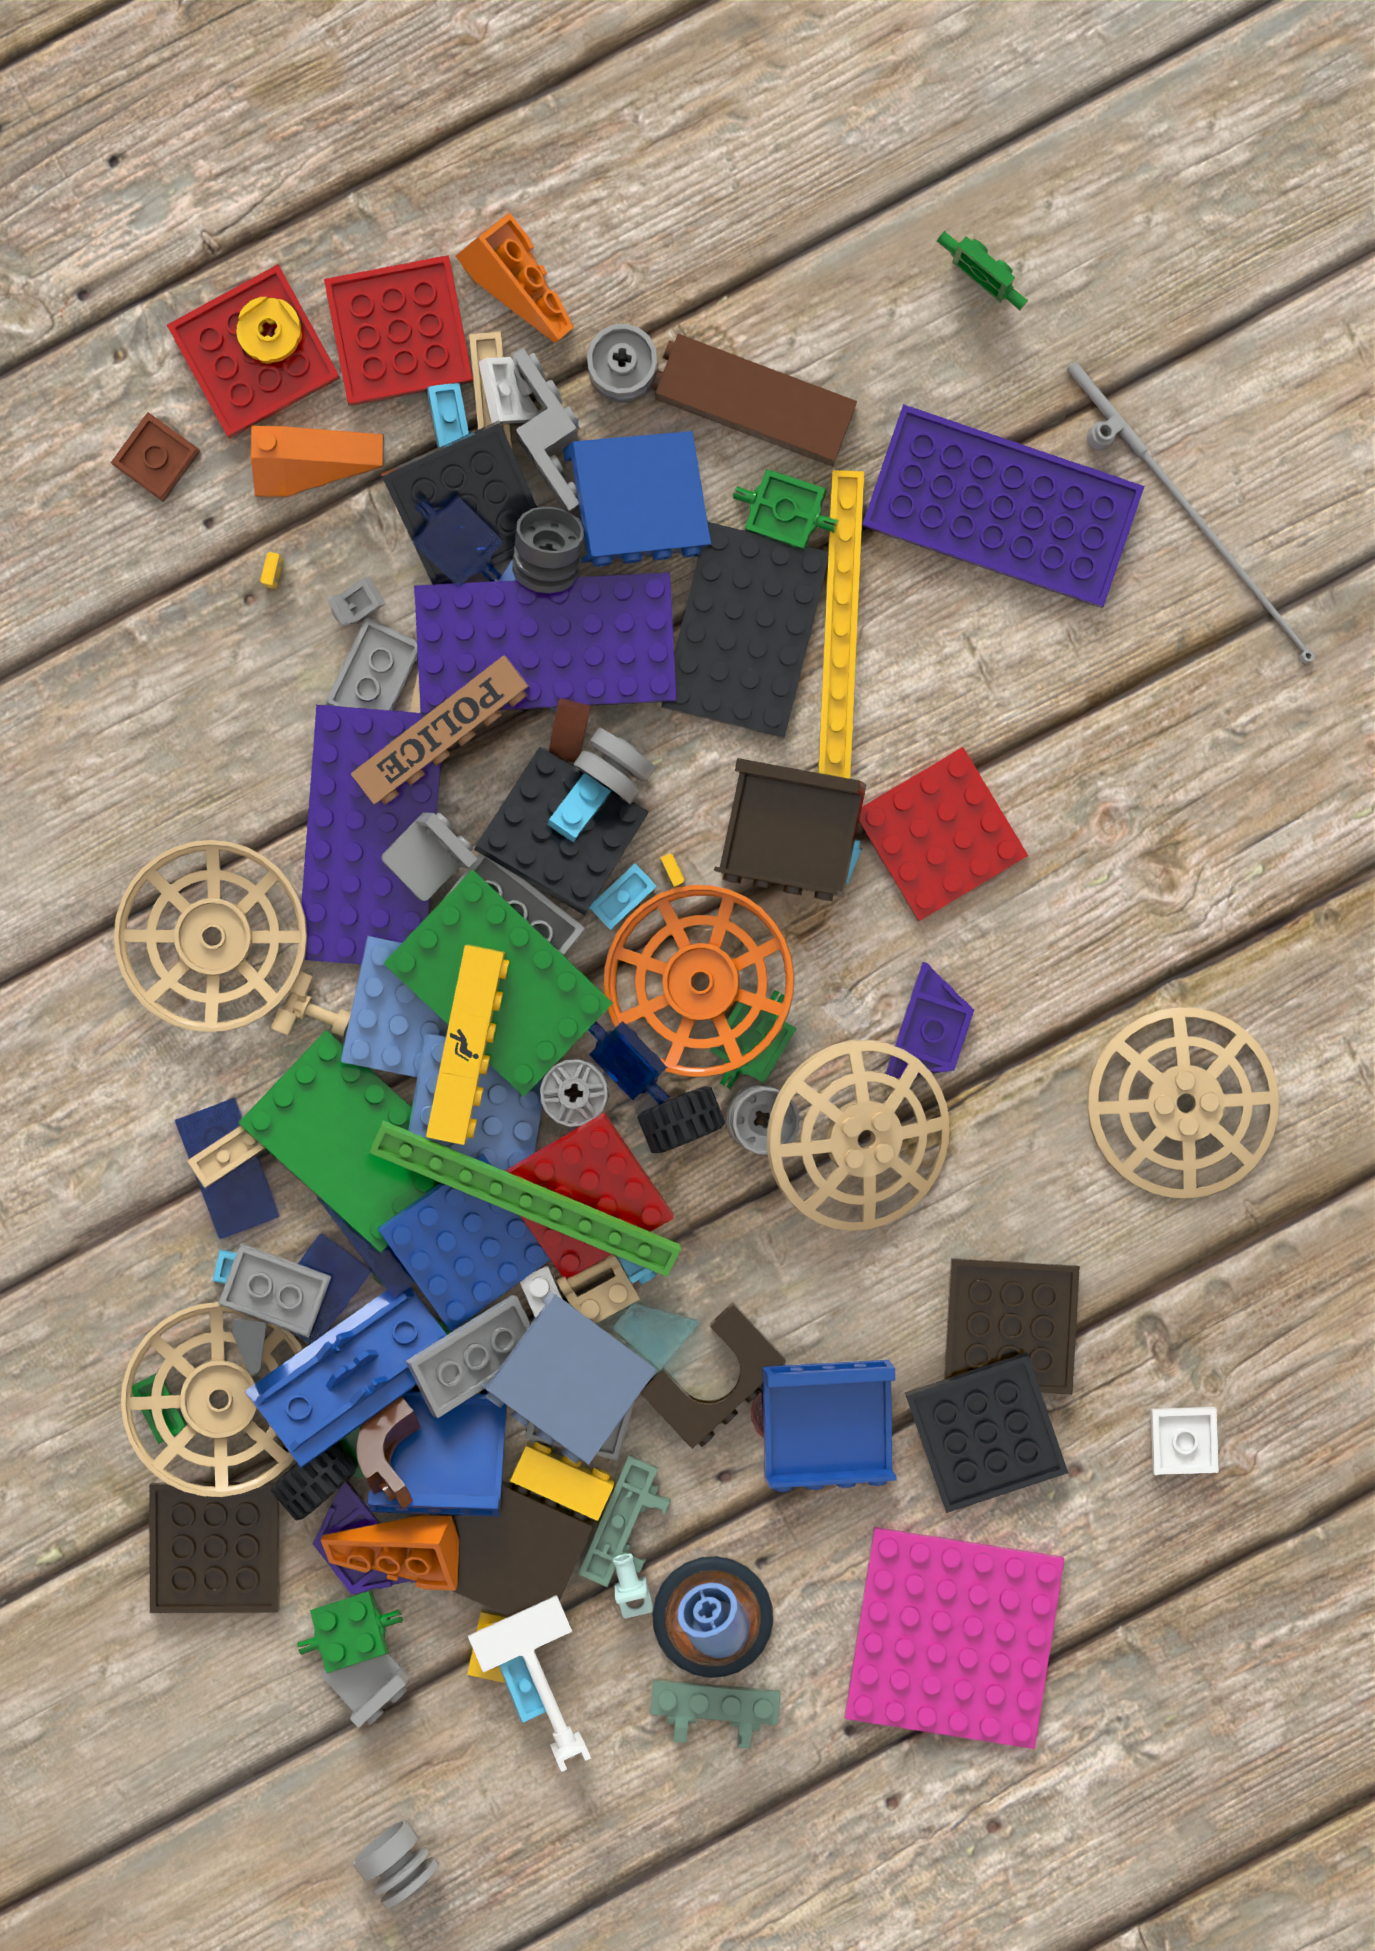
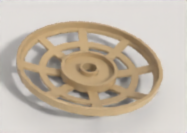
M217 840L193 841L173 847L146 864L130 882L121 899L114 929L115 954L121 974L129 989L140 1003L154 1015L172 1025L201 1032L230 1031L247 1026L277 1007L291 991L301 972L306 956L308 937L306 917L301 900L285 874L269 859L256 851L232 842ZM206 851L207 870L188 874L172 884L157 872L165 864L180 856ZM219 851L231 852L247 857L260 864L269 872L255 885L238 874L220 870ZM148 880L161 895L151 910L147 922V930L127 929L132 904L140 889ZM207 880V899L190 904L179 893L181 889L193 883ZM221 880L235 883L246 889L249 893L237 905L221 899ZM277 881L285 889L293 905L298 931H280L276 912L265 895ZM170 901L182 913L177 920L175 930H157L161 913ZM258 902L267 915L270 931H252L250 922L246 917V914ZM212 927L218 928L222 934L220 943L215 946H210L205 941V933ZM127 942H144L147 944L150 961L161 978L147 992L139 983L132 969L127 952ZM157 943H175L176 951L181 960L169 972L160 958ZM270 943L266 960L257 972L245 960L250 951L251 944ZM298 943L292 970L284 985L276 993L264 979L268 976L276 961L279 944ZM236 968L248 981L245 985L235 990L220 993V974L230 972ZM190 969L207 974L206 993L191 990L179 983L178 980ZM171 988L174 992L187 999L206 1003L205 1022L193 1021L178 1016L163 1008L156 1000ZM254 989L267 1001L261 1008L244 1017L218 1022L219 1003L239 999Z
M1176 1007L1157 1010L1139 1017L1123 1027L1108 1042L1100 1053L1091 1073L1087 1095V1111L1090 1128L1098 1148L1107 1162L1121 1176L1135 1186L1153 1194L1170 1198H1195L1208 1196L1227 1189L1244 1178L1258 1164L1267 1151L1275 1133L1279 1116V1093L1276 1077L1268 1057L1257 1041L1245 1029L1215 1012L1198 1008ZM1185 1017L1215 1022L1228 1028L1236 1035L1225 1048L1207 1039L1188 1036ZM1172 1018L1174 1037L1156 1042L1144 1049L1140 1054L1124 1042L1133 1033L1146 1025ZM1245 1043L1253 1050L1260 1061L1268 1080L1269 1091L1251 1093L1246 1073L1240 1063L1234 1058ZM1189 1046L1206 1049L1218 1057L1207 1070L1190 1065ZM1171 1047L1176 1049L1177 1065L1167 1068L1162 1072L1147 1061L1160 1051ZM1117 1052L1130 1063L1121 1081L1118 1101L1099 1102L1102 1076L1109 1060ZM1228 1065L1236 1075L1242 1093H1223L1217 1078ZM1140 1071L1152 1081L1147 1097L1141 1100H1129L1131 1084L1137 1072ZM1183 1094H1189L1194 1100V1106L1189 1112H1181L1177 1107V1100ZM1270 1104V1116L1266 1132L1258 1149L1254 1154H1251L1240 1141L1248 1129L1252 1115V1105ZM1243 1106L1240 1123L1232 1136L1219 1124L1223 1117L1224 1108ZM1129 1113H1148L1155 1129L1144 1141L1140 1139L1135 1131ZM1119 1114L1124 1132L1136 1148L1124 1162L1116 1156L1107 1142L1100 1121V1115ZM1211 1133L1224 1145L1215 1153L1201 1159H1196V1140L1202 1139ZM1165 1137L1182 1141L1183 1160L1167 1158L1153 1150ZM1230 1153L1235 1155L1244 1164L1237 1172L1226 1179L1206 1187L1196 1188V1169L1213 1165ZM1145 1158L1163 1167L1183 1170V1189L1154 1184L1141 1178L1133 1171Z
M868 1039L849 1040L831 1045L815 1053L803 1062L787 1079L777 1095L770 1114L767 1129V1153L770 1168L778 1187L786 1199L799 1212L815 1222L833 1229L848 1231L868 1230L886 1225L898 1219L916 1206L928 1193L937 1179L946 1158L950 1121L942 1090L932 1073L919 1059L907 1051L885 1042ZM861 1052L886 1053L902 1059L908 1065L900 1080L881 1072L865 1071ZM849 1055L852 1073L833 1081L820 1093L804 1082L825 1063L839 1056ZM918 1072L926 1079L935 1094L939 1105L940 1117L926 1120L921 1103L909 1089ZM867 1082L883 1083L894 1088L885 1104L869 1099ZM854 1084L856 1100L845 1104L840 1109L828 1101L840 1090ZM797 1093L811 1104L802 1124L800 1142L781 1144L784 1117L792 1098ZM905 1097L914 1111L917 1123L901 1126L894 1112ZM821 1111L831 1119L827 1128L826 1139L811 1141L813 1126ZM869 1130L871 1133L870 1142L865 1146H859L858 1136L861 1132ZM941 1130L938 1155L930 1174L925 1180L916 1171L925 1153L927 1134ZM918 1136L914 1157L910 1165H908L898 1157L903 1139ZM828 1152L831 1160L837 1166L826 1180L818 1171L812 1154ZM802 1156V1161L808 1175L818 1187L806 1201L799 1197L791 1185L784 1169L782 1157ZM889 1167L901 1175L891 1186L876 1192V1175L884 1172ZM848 1174L863 1178V1195L847 1194L836 1188ZM908 1182L918 1190L909 1201L896 1211L882 1218L875 1219L876 1202L894 1195ZM828 1196L847 1204L863 1205L862 1222L839 1221L822 1215L816 1209Z
M218 1302L199 1304L178 1311L152 1329L136 1348L127 1366L121 1392L123 1425L129 1442L139 1459L153 1474L165 1483L184 1492L211 1497L237 1495L259 1488L277 1477L294 1460L289 1451L286 1452L273 1440L276 1433L271 1426L265 1433L252 1421L257 1408L246 1395L245 1390L255 1384L250 1376L251 1374H249L245 1363L239 1366L225 1361L224 1342L237 1343L233 1333L224 1332L223 1313L251 1316L218 1305ZM210 1313L211 1333L190 1338L176 1349H173L160 1337L168 1329L183 1320ZM251 1317V1318H253V1319H255V1320H257V1321H259V1322H265V1321L256 1319V1318H254V1317ZM267 1323V1326L273 1332L264 1341L262 1362L264 1361L272 1372L279 1366L270 1353L282 1340L289 1345L294 1355L303 1349L289 1330ZM211 1342V1362L202 1364L195 1369L182 1357V1355L194 1347ZM152 1346L165 1358L155 1376L152 1394L149 1397H132V1386L137 1369L145 1353ZM174 1366L187 1378L183 1384L181 1395L161 1396L165 1378L171 1367ZM216 1390L225 1391L229 1397L228 1404L222 1409H216L210 1404V1396ZM181 1408L188 1424L176 1437L169 1431L162 1414V1409ZM152 1409L156 1428L168 1445L155 1460L147 1452L138 1436L132 1410ZM242 1430L257 1442L244 1452L233 1456L227 1455V1437L235 1435ZM198 1432L204 1436L214 1438V1457L199 1455L184 1446ZM263 1449L278 1462L270 1470L255 1479L228 1486V1466L245 1462L259 1454ZM177 1454L195 1464L215 1467V1487L189 1483L172 1475L164 1468Z

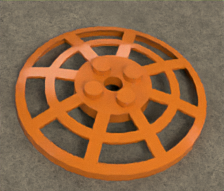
M689 885L673 888L654 896L640 905L626 919L616 933L609 948L604 969V993L613 1002L608 1011L612 1023L621 1038L634 1053L649 1064L666 1072L688 1077H709L725 1074L741 1068L757 1058L771 1045L782 1030L789 1015L794 996L795 974L792 955L786 939L775 921L764 909L749 898L732 890L712 885ZM691 896L722 898L717 917L695 915L678 919L670 902ZM734 903L745 907L756 915L770 930L774 938L757 946L755 941L743 929L730 922ZM659 908L667 926L663 927L651 938L642 954L623 948L635 927L649 913ZM696 925L714 926L709 944H691L684 928ZM726 931L739 938L748 948L749 952L732 959L722 950L721 946ZM672 935L679 950L670 958L668 963L651 958L658 946L668 936ZM780 950L783 957L786 974L783 1003L765 998L768 977L763 958ZM619 960L637 966L635 989L639 1005L622 1013L616 992V970ZM754 963L758 975L757 994L739 989V971ZM647 970L663 975L664 994L649 1001L645 986ZM699 973H706L710 980L709 986L703 991H697L693 986V979ZM735 1001L752 1006L744 1020L731 1030L724 1013ZM671 1005L675 1011L683 1015L677 1033L663 1025L654 1012ZM761 1010L778 1015L774 1026L766 1037L750 1052L742 1056L735 1039L751 1027ZM645 1017L657 1033L673 1042L666 1060L645 1048L632 1034L627 1024ZM712 1019L719 1033V1036L715 1038H689L696 1020ZM724 1045L730 1062L723 1065L706 1068L678 1065L685 1047L707 1049Z

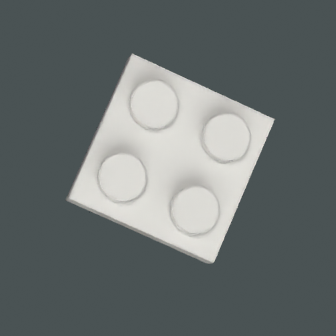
M1215 1407L1151 1409L1152 1470L1154 1475L1219 1473L1217 1409Z

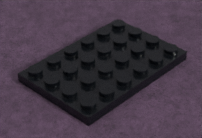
M708 522L711 545L701 549V555L698 556L674 653L677 702H662L661 708L785 738L828 565V551L808 546L803 551L756 533Z

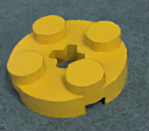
M259 297L247 303L240 311L236 329L237 338L249 356L262 363L271 364L286 359L296 350L298 343L302 339L301 323L295 310L286 301ZM266 322L269 325L274 323L277 325V328L274 330L276 334L272 337L268 335L263 337L261 335L264 331L262 325Z

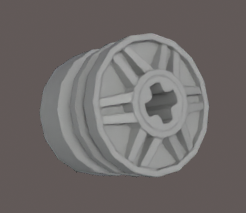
M567 1059L554 1065L544 1076L540 1088L541 1103L546 1113L557 1123L569 1127L582 1126L599 1116L605 1109L609 1098L608 1082L603 1071L592 1062L583 1059ZM573 1084H578V1090L583 1091V1097H577L576 1102H572L571 1096L565 1093L566 1089L572 1088Z
M754 1084L742 1088L732 1097L726 1109L725 1122L729 1134L739 1145L757 1154L768 1155L767 1129L770 1114L780 1090L768 1085ZM791 1100L784 1117L781 1144L792 1143L799 1131L800 1116L793 1100ZM757 1111L767 1114L763 1118L765 1124L760 1125L753 1122L757 1118L755 1114Z
M406 1820L396 1823L379 1835L358 1854L352 1863L364 1881L368 1882L378 1876L381 1877L375 1885L373 1893L377 1896L385 1893L380 1902L387 1909L418 1892L439 1867L435 1857L425 1860L429 1854L427 1847H422L413 1852L410 1851L418 1841L419 1836Z

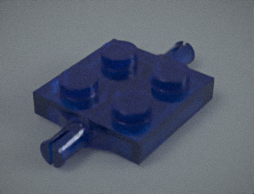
M458 495L444 509L438 512L425 499L420 501L421 506L419 504L416 505L415 510L428 522L425 528L412 540L413 544L458 587L470 576L479 572L490 582L496 581V578L498 580L501 578L502 574L489 562L493 553L504 543L503 539Z
M597 1021L588 1029L598 1040L595 1049L589 1055L632 1100L639 1094L648 1092L660 1105L670 1097L656 1083L659 1075L668 1067L655 1052L649 1049L633 1029L629 1028L623 1021L614 1030L606 1031Z

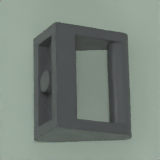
M234 1319L232 1327L233 1336L249 1374L256 1376L261 1371L267 1323Z

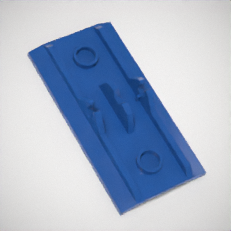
M402 1279L398 1284L390 1287L246 1389L245 1393L302 1469L417 1386L405 1361L442 1339L447 1334L411 1287Z

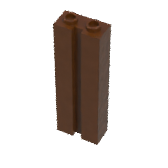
M677 334L675 342H668L663 359L668 360L663 372L657 371L652 384V389L656 390V400L832 467L834 466L855 411L856 400L681 334Z

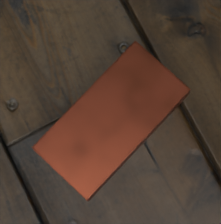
M562 698L559 699L549 753L562 760L570 762L577 760L582 753L590 705Z

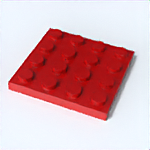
M449 255L324 279L349 406L426 392L430 386L453 383L463 385L474 382Z
M278 264L167 324L170 333L229 439L340 379L337 370ZM259 297L286 301L295 310L301 323L302 339L298 343L296 350L286 359L271 364L262 363L249 356L237 338L236 329L240 311L247 303ZM266 322L262 325L264 331L261 335L263 337L267 335L272 337L276 334L274 330L277 328V325L275 323L269 325Z
M961 747L864 805L861 810L859 824L918 922L1029 856L964 747Z
M605 1112L505 1170L510 1174L649 1232L674 1219V1213ZM521 1216L562 1277H566V1279L575 1276L611 1255L609 1252Z

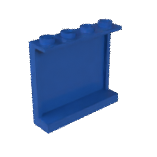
M693 431L573 441L563 449L565 462L572 461L582 526L584 528L587 555L581 558V563L593 562V567H601L612 564V560L623 559L624 564L640 562L642 557L652 556L654 561L669 559L675 553H682L683 558L701 555V549L711 545Z
M889 1360L762 1367L764 1479L769 1488H773V1490L778 1492L791 1491L792 1487L805 1486L806 1489L819 1490L823 1489L824 1485L836 1484L841 1488H851L856 1483L868 1482L869 1485L882 1486L886 1485L887 1481H897L896 1474L892 1470L891 1381H895V1367Z
M419 1389L417 1392L408 1391L402 1397L414 1411L421 1428L401 1441L396 1447L391 1458V1467L406 1485L413 1502L402 1509L395 1499L389 1502L381 1490L376 1494L371 1490L368 1491L367 1503L370 1511L379 1513L500 1517L507 1405L504 1403L499 1408L485 1397L489 1391L483 1390L481 1394H475L441 1417L436 1418L432 1416Z

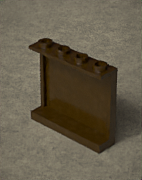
M737 758L735 771L739 773L736 792L720 867L715 866L714 871L723 874L722 880L741 884V880L744 878L753 880L752 886L771 890L772 884L784 886L783 892L802 896L803 890L815 892L814 898L833 902L834 896L843 898L867 785L860 780Z
M502 1480L500 1517L457 1515L454 1520V1526L459 1537L458 1583L456 1590L453 1592L510 1617L556 1595L560 1601L591 1532L594 1521L575 1510L565 1509L559 1506V1503L544 1496L542 1498L530 1493L531 1490L515 1483L512 1485Z

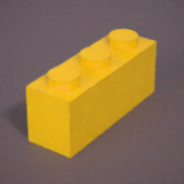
M537 1441L534 1444L527 1442L510 1481L598 1521L614 1487L615 1481L610 1479L611 1474L598 1467H593L590 1470L581 1466V1460L576 1464L565 1455L561 1457L552 1453L553 1448L548 1444Z

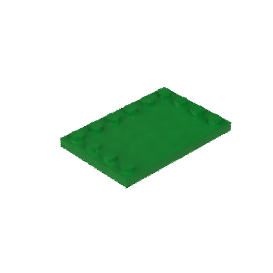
M472 869L389 956L384 964L449 1025L465 945L506 952L504 959L510 960L506 980L500 978L498 991L503 992L500 1011L494 1010L491 1023L497 1024L493 1043L487 1042L485 1055L490 1056L489 1064L524 1097L613 1002Z
M325 1030L238 1122V1125L381 1254L388 1246V1243L377 1228L441 1182L369 1153L383 1120L405 1130L409 1129L412 1107L368 1067L341 1062L344 1045Z

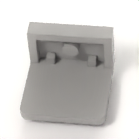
M423 812L381 857L383 863L422 901L428 900L459 867L469 868L477 860L471 853L473 850L472 845L462 836L457 838L450 830L452 827L451 823L440 813L435 815L434 813Z
M390 1654L332 1673H326L324 1667L321 1673L323 1679L353 1710L350 1720L358 1728L365 1722L371 1725L384 1712L381 1707L390 1700L392 1703H395L407 1691L404 1686L410 1676Z

